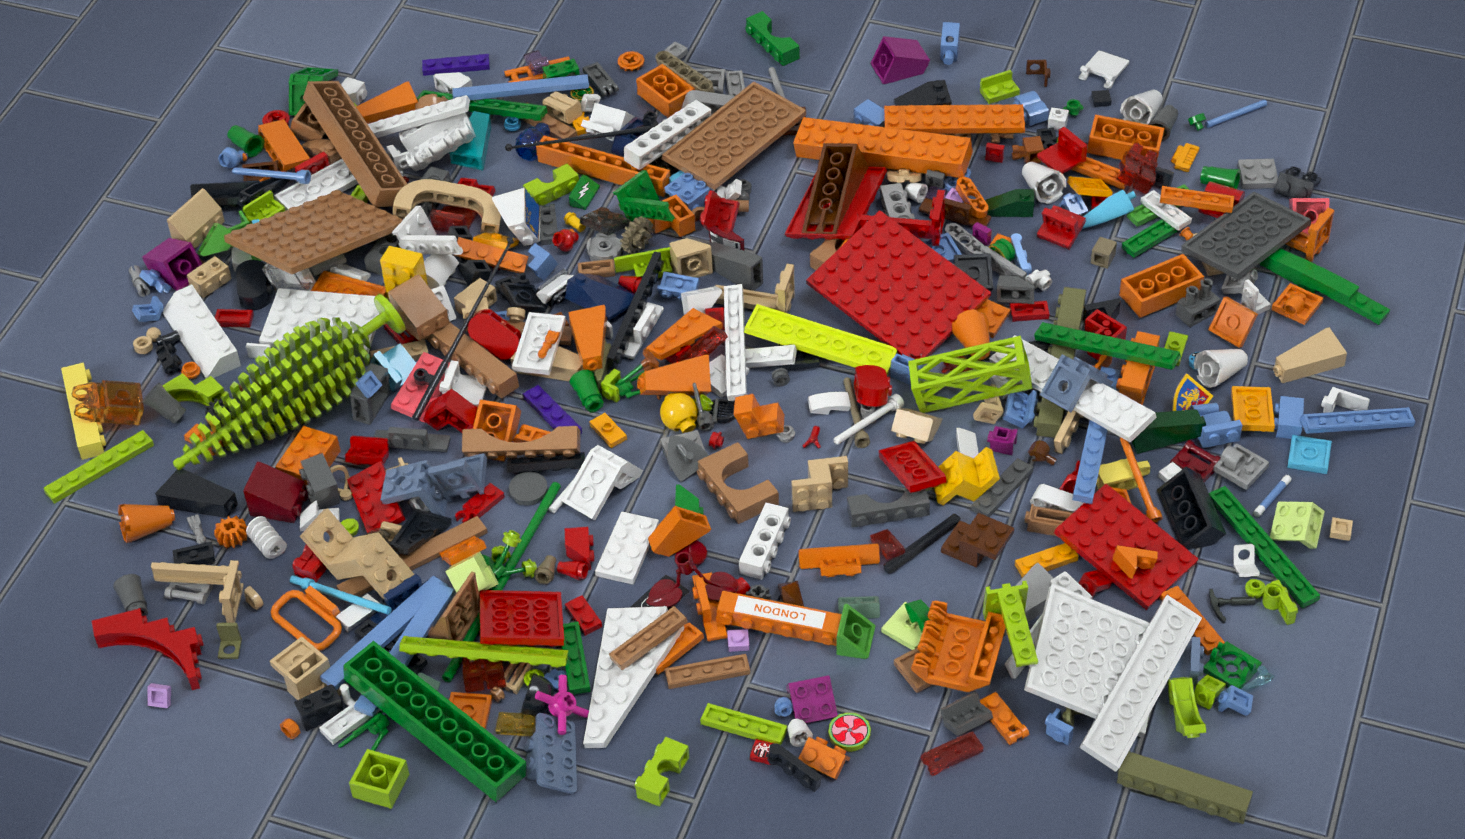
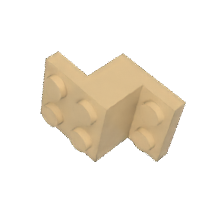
M847 456L808 460V479L791 481L793 512L832 508V489L848 487Z
M300 637L270 660L271 666L284 677L288 692L297 700L328 686L320 679V676L330 668L328 658L303 637ZM339 687L336 691H337L338 695L340 696V695H341V690H340V687Z

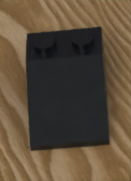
M945 80L926 82L894 99L895 106L952 105Z

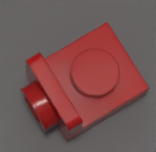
M1099 570L1084 573L1078 582L1092 596V599L1096 592L1109 589L1113 583Z

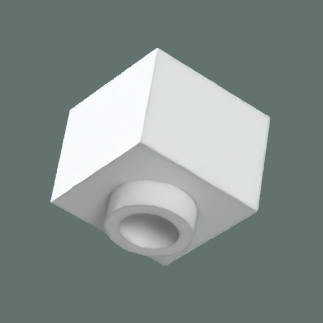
M1051 108L1048 128H1054V130L1059 131L1060 128L1066 127L1069 110Z

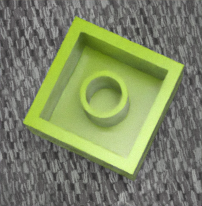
M367 749L349 782L352 797L392 809L410 775L407 761Z

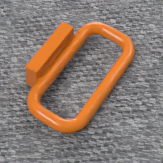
M311 585L304 590L306 594L299 590L286 592L272 606L270 611L272 619L296 639L300 637L305 638L318 651L328 648L342 631L341 623L335 618L340 613L338 607ZM297 598L334 627L333 632L321 643H315L280 616V608L290 599Z

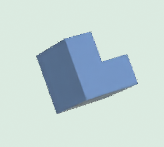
M536 243L528 250V253L533 257L528 266L536 276L544 281L558 263L550 253Z
M896 354L891 360V377L911 386L908 361L915 359L904 354Z

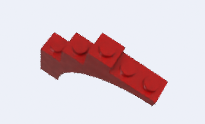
M140 608L92 620L93 633L98 648L133 645L158 651L171 658L181 667L189 680L192 690L200 689L199 680L202 679L200 668H196L195 664L199 663L198 655H202L200 646H204L202 635L197 634L195 627L175 631L174 624L170 625L168 618L148 622L147 616L142 615Z

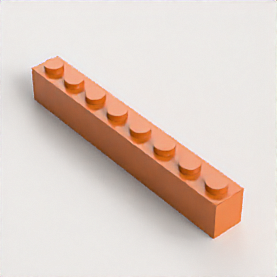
M544 135L540 142L558 139ZM570 142L536 146L538 162L555 167L568 164L577 173L620 185L626 183L642 170H646L657 195L662 197L666 194L665 186L670 184V170L648 164L638 170L624 161V157Z

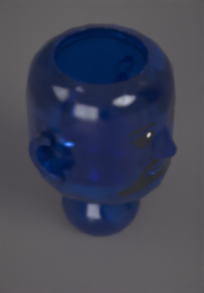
M541 122L535 127L527 128L516 138L515 146L540 142L544 135L549 136V126ZM536 146L515 148L516 153L526 161L538 159Z

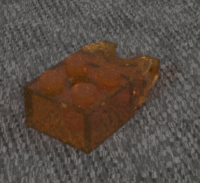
M102 380V383L91 382L73 387L72 397L82 402L75 405L74 415L78 418L91 422L140 425L144 411L140 383ZM78 390H85L87 394L78 395L76 392ZM81 408L89 409L85 413L78 412Z

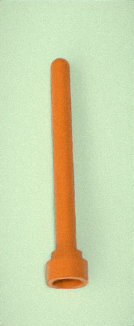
M1120 437V442L1147 509L1145 511L1146 516L1154 523H1157L1163 519L1161 511L1153 505L1130 443Z

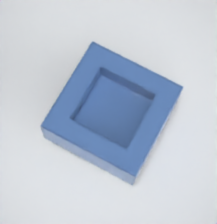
M367 371L355 383L366 398L371 397L382 386L372 371Z

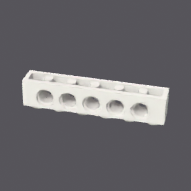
M698 100L693 101L668 119L651 128L645 134L639 136L633 142L627 144L624 147V161L638 170L642 169L710 117L711 109Z

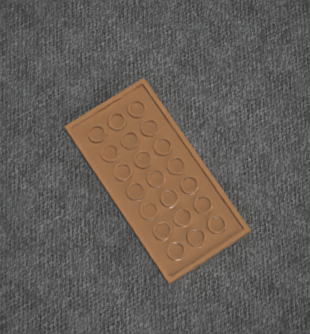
M752 82L663 153L662 160L684 173L692 174L693 178L698 181H704L708 187L716 190L805 117L806 110L762 85Z

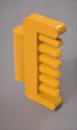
M1185 143L1184 147L1179 145L1171 159V162L1175 164V169L1189 172L1200 147Z

